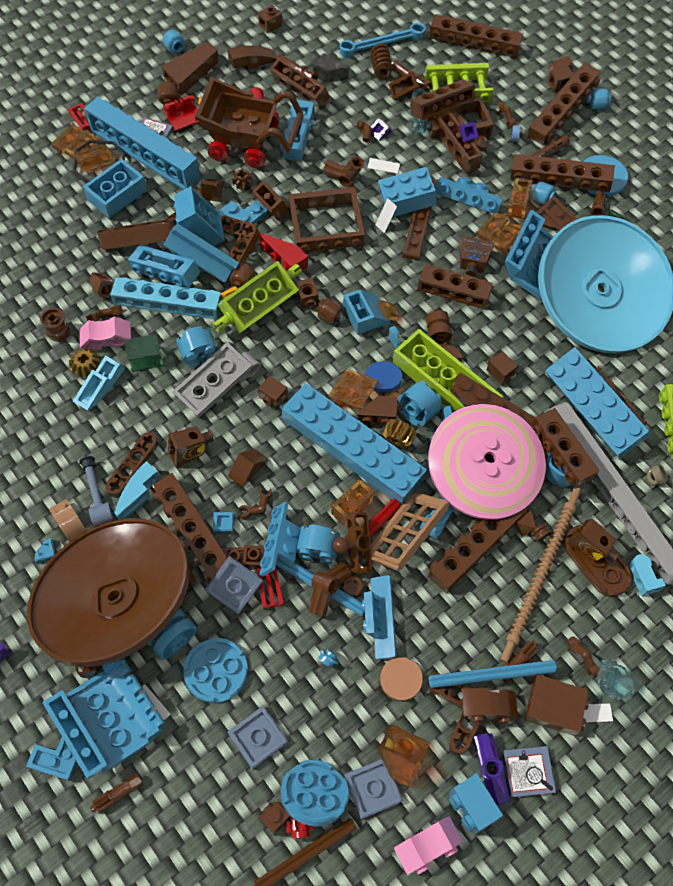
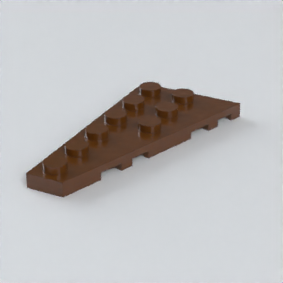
M461 372L457 374L450 391L464 407L478 404L503 407L523 418L532 427L535 419L533 415ZM539 438V440H540V442H541V444H542V447H543V449H544V454L546 455L547 451L545 450V448H544V446H543V442H542L541 439Z

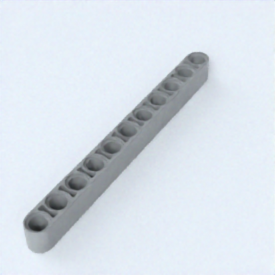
M567 402L553 407L556 408L600 470L592 481L644 555L650 558L651 565L660 578L667 585L672 584L673 548L572 407Z

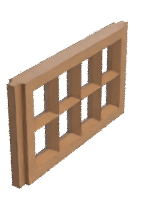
M411 493L370 546L371 561L396 571L403 569L447 512L450 503L421 493ZM415 503L423 505L416 514L409 513V510ZM428 507L436 509L429 519L421 517ZM405 516L412 518L406 527L398 525ZM418 520L426 522L419 532L411 530ZM394 529L402 531L396 540L388 538ZM408 533L416 535L409 545L401 543ZM384 542L391 543L392 545L385 554L378 552ZM398 546L405 548V551L398 559L391 556Z

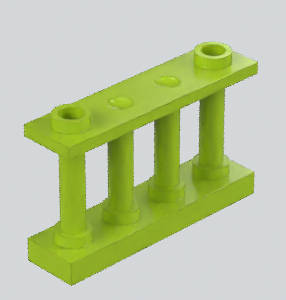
M488 63L426 65L425 80L432 82L433 90L439 89L438 81H447L449 85L454 83V81L462 79L468 82L469 80H478L479 88H475V98L481 97L483 102H491L493 88H486L485 85L489 70Z

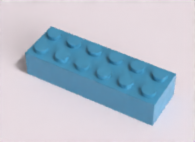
M576 347L545 370L552 382L619 460L650 437L649 430Z

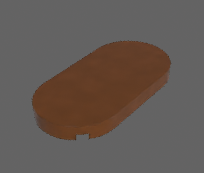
M580 525L573 527L567 533L564 540V547L568 556L599 593L608 597H617L624 594L631 585L632 577L631 570L620 555L613 563L605 557L593 561L567 544L576 528Z

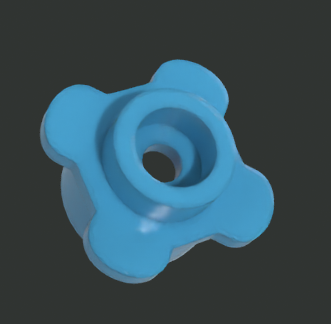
M320 650L321 654L318 658L326 666L332 668L334 664H339L336 660L337 655L331 650Z

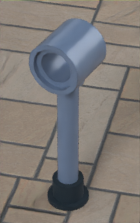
M85 456L79 460V464L86 471L94 506L88 508L92 524L96 527L114 521V517L109 503H102L93 470L95 468V458L93 456Z

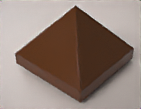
M529 509L516 522L521 536H525L536 529L532 510Z

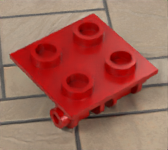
M187 95L182 99L179 98V103L177 100H174L163 106L164 109L162 110L175 131L199 123V121L195 120L198 108L194 103L193 95Z

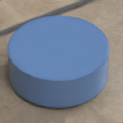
M513 125L512 141L519 142L520 126Z

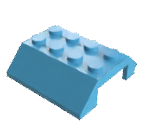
M531 210L505 260V265L510 280L538 299H542L538 283L539 265L546 246L554 236L542 229L546 219Z
M124 658L102 665L103 672L67 694L61 690L42 702L87 779L112 770L148 746L162 732L161 726L165 723L157 710L150 712L154 705L146 692L139 694L143 688L134 674L128 676L132 670Z

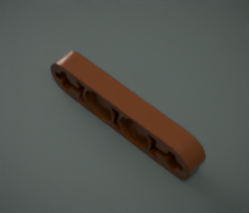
M144 433L138 439L108 480L106 489L111 497L118 498L121 496L131 477L148 461L156 450L158 441L153 433ZM150 440H152V444H151V443H148V444L146 445L145 441H150ZM140 453L143 455L141 460H133L135 454ZM129 468L132 470V473L129 476H123L122 471ZM118 485L120 489L113 491L112 486L116 487Z

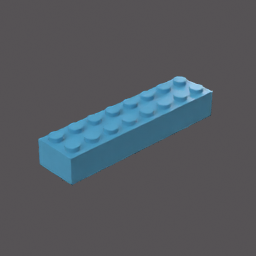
M98 96L84 108L93 133L106 141L115 142L126 154L179 188L185 190L193 184L196 186L201 181L196 156L189 154L181 146L173 144L168 138L162 137L155 130L149 129L144 123L138 122L131 115L125 114L121 109L112 106L107 100H103Z
M307 383L282 407V419L387 497L399 501L400 506L425 480L426 468Z

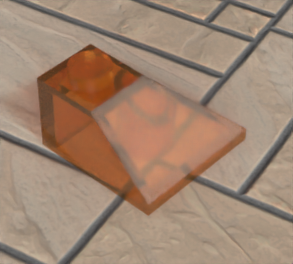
M390 723L378 748V752L390 777L400 784L412 788L430 742Z

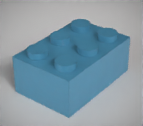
M123 159L117 161L83 186L87 201L108 218H111L147 191L144 176Z
M427 167L378 180L383 204L385 205L388 198L397 206L392 217L437 205L436 190Z
M192 186L174 195L177 224L212 246L225 241L221 214Z

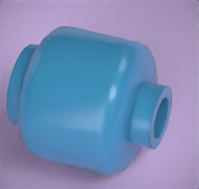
M169 30L163 36V44L169 52L178 54L184 50L186 42L178 31Z
M594 88L587 97L586 103L589 104L592 110H605L610 105L611 93L604 88Z
M539 182L532 187L530 195H532L534 203L543 206L553 195L556 197L557 192H555L554 186Z

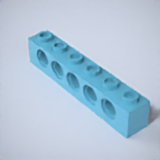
M118 277L115 279L110 294L114 305L218 320L220 308L217 304L222 300L221 292L215 290H202Z

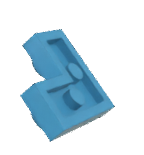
M231 201L220 209V214L255 225L268 214V210L257 201H254L244 210L234 201Z
M61 737L56 751L35 744L26 767L70 781L77 761L63 737Z

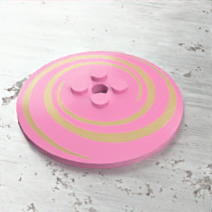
M478 404L455 411L437 428L429 447L428 465L435 487L451 506L471 517L495 520L510 517L520 512L535 499L545 478V454L537 434L523 418L503 407ZM485 454H491L494 457V462L488 463L485 460Z

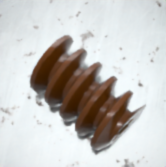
M378 44L371 50V60L375 77L384 80L391 76L393 65L389 47L386 44Z

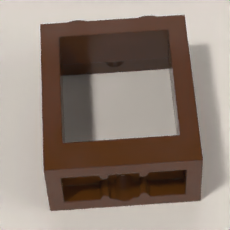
M481 97L450 110L460 125H464L460 114L478 111L482 122L475 123L478 135H484V138L492 136L494 124Z

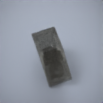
M323 53L313 63V72H317L319 75L318 79L324 82L349 79V66L326 53Z

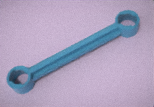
M413 23L408 30L356 43L344 40L340 43V55L343 58H351L356 51L372 48L378 44H388L408 38L416 41L422 40L425 37V25Z

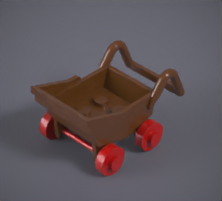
M210 77L195 114V120L199 121V126L203 130H208L211 138L214 139L207 150L208 155L212 159L219 162L226 161L230 153L227 145L235 148H250L245 152L244 161L248 166L258 169L262 168L265 164L266 156L263 153V143L270 135H275L286 153L291 152L303 111L296 97L291 92L282 91L272 101L253 97L251 92L243 91ZM284 98L290 100L297 114L288 142L283 133L276 128L279 124L280 116L275 109L277 104Z

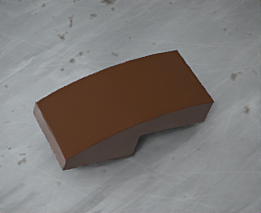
M244 545V548L225 547L224 554L227 558L231 556L247 569L261 567L260 562L264 556L265 549L264 546Z

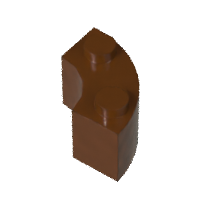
M489 688L462 689L464 717L472 720L473 723L485 722V719L499 721V724L512 723L513 719H518L516 692L506 689L489 691Z

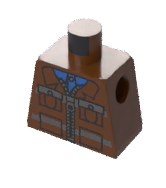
M462 236L460 268L466 270V275L475 277L476 272L483 273L492 256L495 242Z

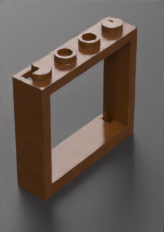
M355 187L288 194L295 245L304 253L364 246L365 233ZM352 204L357 232L301 238L296 210Z

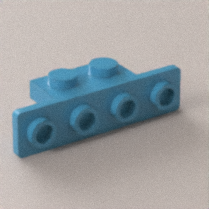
M440 177L437 183L436 194L494 214L498 213L502 202V197L489 193L490 188L486 184L471 182L466 177L459 178L456 182Z
M286 502L276 506L271 513L272 520L268 528V538L264 545L265 552L260 562L261 576L274 571L277 558L288 564L295 562L301 528L286 520L289 505Z
M386 575L371 578V591L364 592V600L362 601V607L365 612L364 630L366 634L374 638L376 659L395 658L397 653L391 577Z

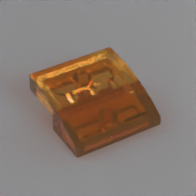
M72 123L52 142V147L74 160L76 148L88 140L99 139L87 129L83 131ZM90 143L83 149L78 151L77 161H79L96 143Z
M495 212L476 231V235L480 239L495 242L494 249L506 253L514 244L522 227L511 223L508 216Z

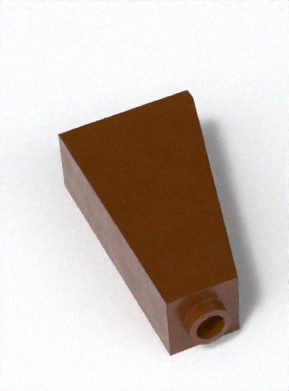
M206 42L161 65L164 79L175 84L178 87V93L182 96L218 63V50L215 46Z

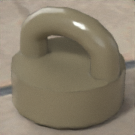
M660 464L652 466L647 472V479L652 485L662 484L668 480L667 473Z

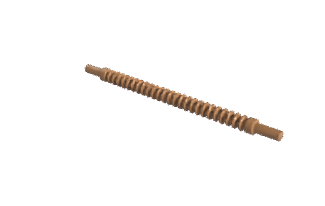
M579 487L573 489L568 502L563 506L562 515L559 516L560 520H557L558 524L555 525L556 529L553 530L552 539H549V544H547L545 549L546 553L543 554L544 558H541L542 563L538 565L540 568L536 569L538 573L534 574L536 578H532L533 583H530L531 588H528L527 598L523 599L525 603L521 604L523 608H519L520 613H517L516 623L512 624L514 629H510L511 633L506 638L507 644L500 658V661L508 664L514 647L520 642L521 631L525 630L523 626L527 625L525 621L529 620L528 616L531 615L532 606L536 604L537 596L540 595L539 591L542 590L541 586L544 585L543 581L546 580L548 571L551 569L550 566L553 564L552 561L555 559L554 556L557 555L556 551L559 550L557 546L561 545L562 537L565 536L564 532L567 531L566 527H569L570 518L575 513V504L581 493V488Z

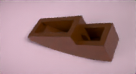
M246 45L227 49L228 59L233 69L242 66L252 69L277 60L272 49L263 46Z

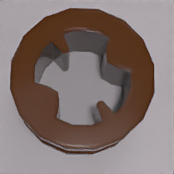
M542 524L532 531L531 535L536 536L535 540L537 542L542 541L551 534V530L546 529V524Z

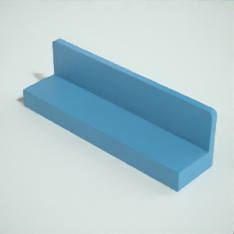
M179 224L172 228L164 243V246L178 255L195 260L199 268L222 282H226L231 271L236 269L239 262Z

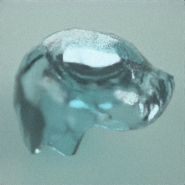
M613 659L608 661L602 660V666L597 674L600 690L611 698L619 700L627 698L634 689V682L628 675L626 668L618 665Z

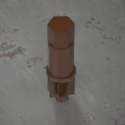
M535 640L532 643L528 641L507 666L528 663L538 651V643ZM512 678L502 679V680H503L504 682H506V683H509V681H510Z
M136 773L92 800L91 811L93 813L97 811L100 814L143 786L139 775Z

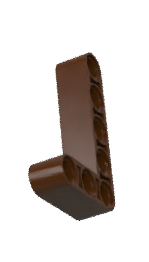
M176 212L164 220L99 230L97 235L101 249L166 241L172 228L177 224Z

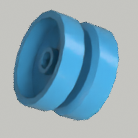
M180 608L169 624L148 643L150 646L154 645L153 651L161 660L168 659L188 644L197 631V627L189 618L184 619L185 613Z

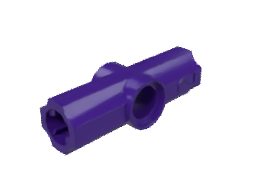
M493 733L474 736L473 739L480 763V774L484 779L487 791L496 805L509 803L510 798L503 775V765L499 760ZM487 764H493L496 767L497 772L495 775L487 772Z

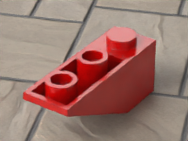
M263 233L259 234L261 249L266 251L274 262L278 261L285 271L294 264L299 266L294 272L300 268L303 271L308 267V256L297 245Z

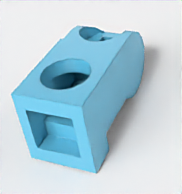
M643 554L637 555L629 564L632 577L641 597L659 592L666 586L662 578H656L651 568L650 558Z

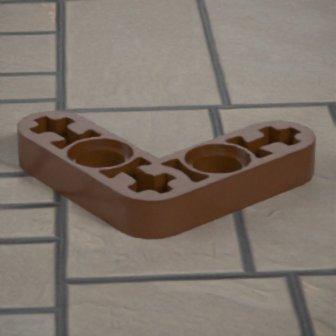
M222 216L223 233L238 238L229 256L239 262L238 265L245 264L259 238L260 231L252 223L229 216ZM241 225V229L235 232L236 227ZM247 244L246 248L240 251L241 246Z
M428 681V689L431 693L463 709V698L455 700L451 692L454 689H460L461 691L462 689H469L462 684L453 685L449 688L446 695L444 694L446 689L442 687L438 689L430 688ZM464 710L449 740V749L456 755H462L468 750L480 724L474 723V728L471 730L463 728L462 720L466 718L464 717ZM462 733L470 735L469 738L465 736L462 744L465 746L464 748L460 747L459 750L455 748L456 744L453 740L457 741Z

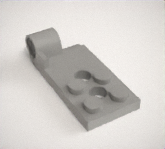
M226 342L173 390V393L199 418L237 382L242 383L246 378L254 376L260 370L261 364L249 352L240 354ZM212 376L218 377L215 383H209V378ZM197 389H204L202 395H195Z

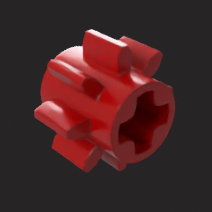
M291 816L290 821H286L287 834L292 833V839L308 838L309 831L314 830L313 826L302 824Z

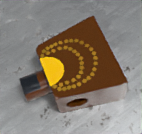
M194 426L168 434V454L175 467L178 468L202 456L205 452V445L214 441L212 433L207 431L201 434L199 428Z
M592 518L576 528L567 542L568 545L593 561L605 557L613 563L619 556V553L612 548L615 538Z

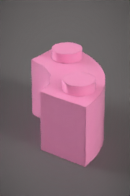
M118 317L98 322L88 320L79 329L80 348L103 350V347L112 345L114 348H117L131 340L130 321Z
M450 816L396 846L394 850L407 875L415 870L417 874H420L430 868L428 863L440 855L444 854L447 858L457 852L456 846L461 844L463 840Z

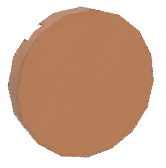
M407 658L390 660L384 665L380 674V685L383 692L389 698L397 701L413 699L419 693L423 683L419 666Z

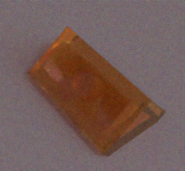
M105 145L74 153V157L83 172L113 162L111 152Z

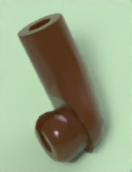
M360 120L357 122L356 128L363 133L362 141L369 143L372 127L367 122Z

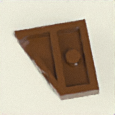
M554 195L536 212L546 219L543 226L559 231L567 224L577 220Z

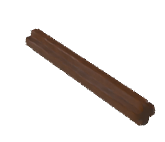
M351 818L347 819L255 880L254 885H274L355 831L356 825Z

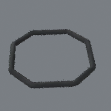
M88 140L87 142L76 148L74 155L73 172L83 182L88 183L91 181L86 180L76 170L78 151H80L90 143L114 145L117 148V150L122 154V159L125 161V152L115 142L103 140Z

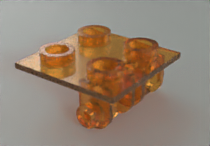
M346 368L328 397L334 399L335 404L339 407L347 404L361 410L379 380Z

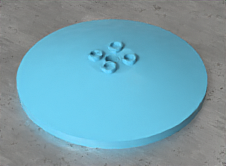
M596 215L583 217L563 227L550 240L543 252L538 273L539 290L543 304L556 326L579 345L603 353L629 352L649 343L668 323L673 311V272L660 246L638 226L612 216ZM598 285L604 287V292L598 290Z

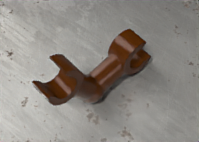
M504 102L496 103L499 107V110L496 112L498 114L505 113L507 129L516 125V121L512 117L511 108L505 106Z
M121 305L100 309L98 312L86 315L87 321L97 322L105 316L121 314L123 310Z
M262 487L259 489L260 502L258 506L248 507L247 505H242L239 507V511H247L246 514L240 515L242 520L250 518L251 515L266 512L267 502L272 497L271 488L267 495L262 494Z
M572 636L566 641L570 644L568 648L572 652L576 651L583 658L587 666L585 669L588 675L593 674L594 678L599 676L601 670L594 663L590 651L581 646L576 637Z

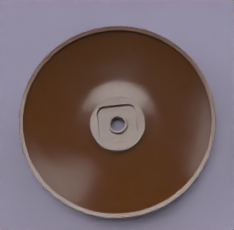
M129 518L115 520L82 533L67 543L50 559L33 586L27 608V622L32 638L41 650L53 660L77 667L108 664L125 658L141 649L169 624L183 602L190 577V564L184 546L169 528L147 519ZM119 595L116 600L112 601L114 596Z

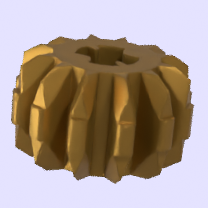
M84 347L83 351L77 349V354H71L69 365L71 372L76 374L78 378L83 376L87 379L92 369L96 371L101 360L99 354L95 353L92 348L87 351Z
M390 419L384 428L383 436L396 447L409 448L416 438V431L409 423H405L403 420Z

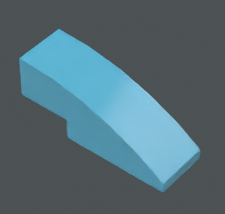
M105 356L96 371L92 369L73 402L88 411L92 409L112 388L125 367Z
M147 461L131 477L119 498L115 510L118 520L126 519L151 497L148 489L160 480L157 470Z

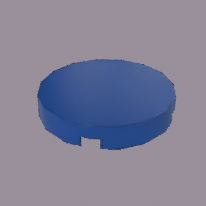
M376 362L366 370V384L375 392L383 393V391H387V393H390L401 385L402 372L393 363Z

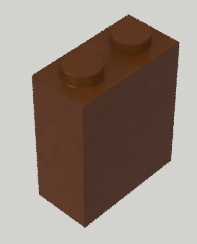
M537 674L532 682L524 721L576 736L581 731H584L586 719L583 716L584 710L588 709L590 697H587L588 690Z

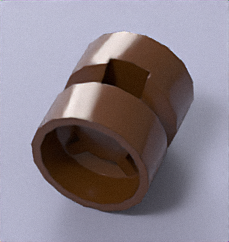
M50 308L42 313L40 320L48 338L56 342L65 340L70 334V328L64 313L58 308Z
M443 310L430 312L426 316L428 336L438 344L450 341L452 339V330L450 328L448 312Z

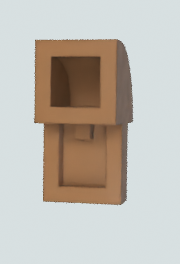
M67 499L49 509L69 542L87 531Z

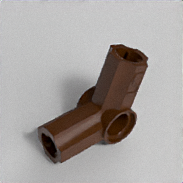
M359 156L352 157L346 166L327 160L323 174L336 178L341 185L349 187L364 167L363 159Z
M341 562L326 573L321 571L315 573L311 581V586L314 590L308 609L310 613L326 616L331 596L336 593L341 583L351 577V570L347 564Z

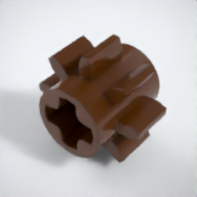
M240 169L234 172V178H232L233 185H236V189L247 190L249 187H252L253 175H249L248 170Z

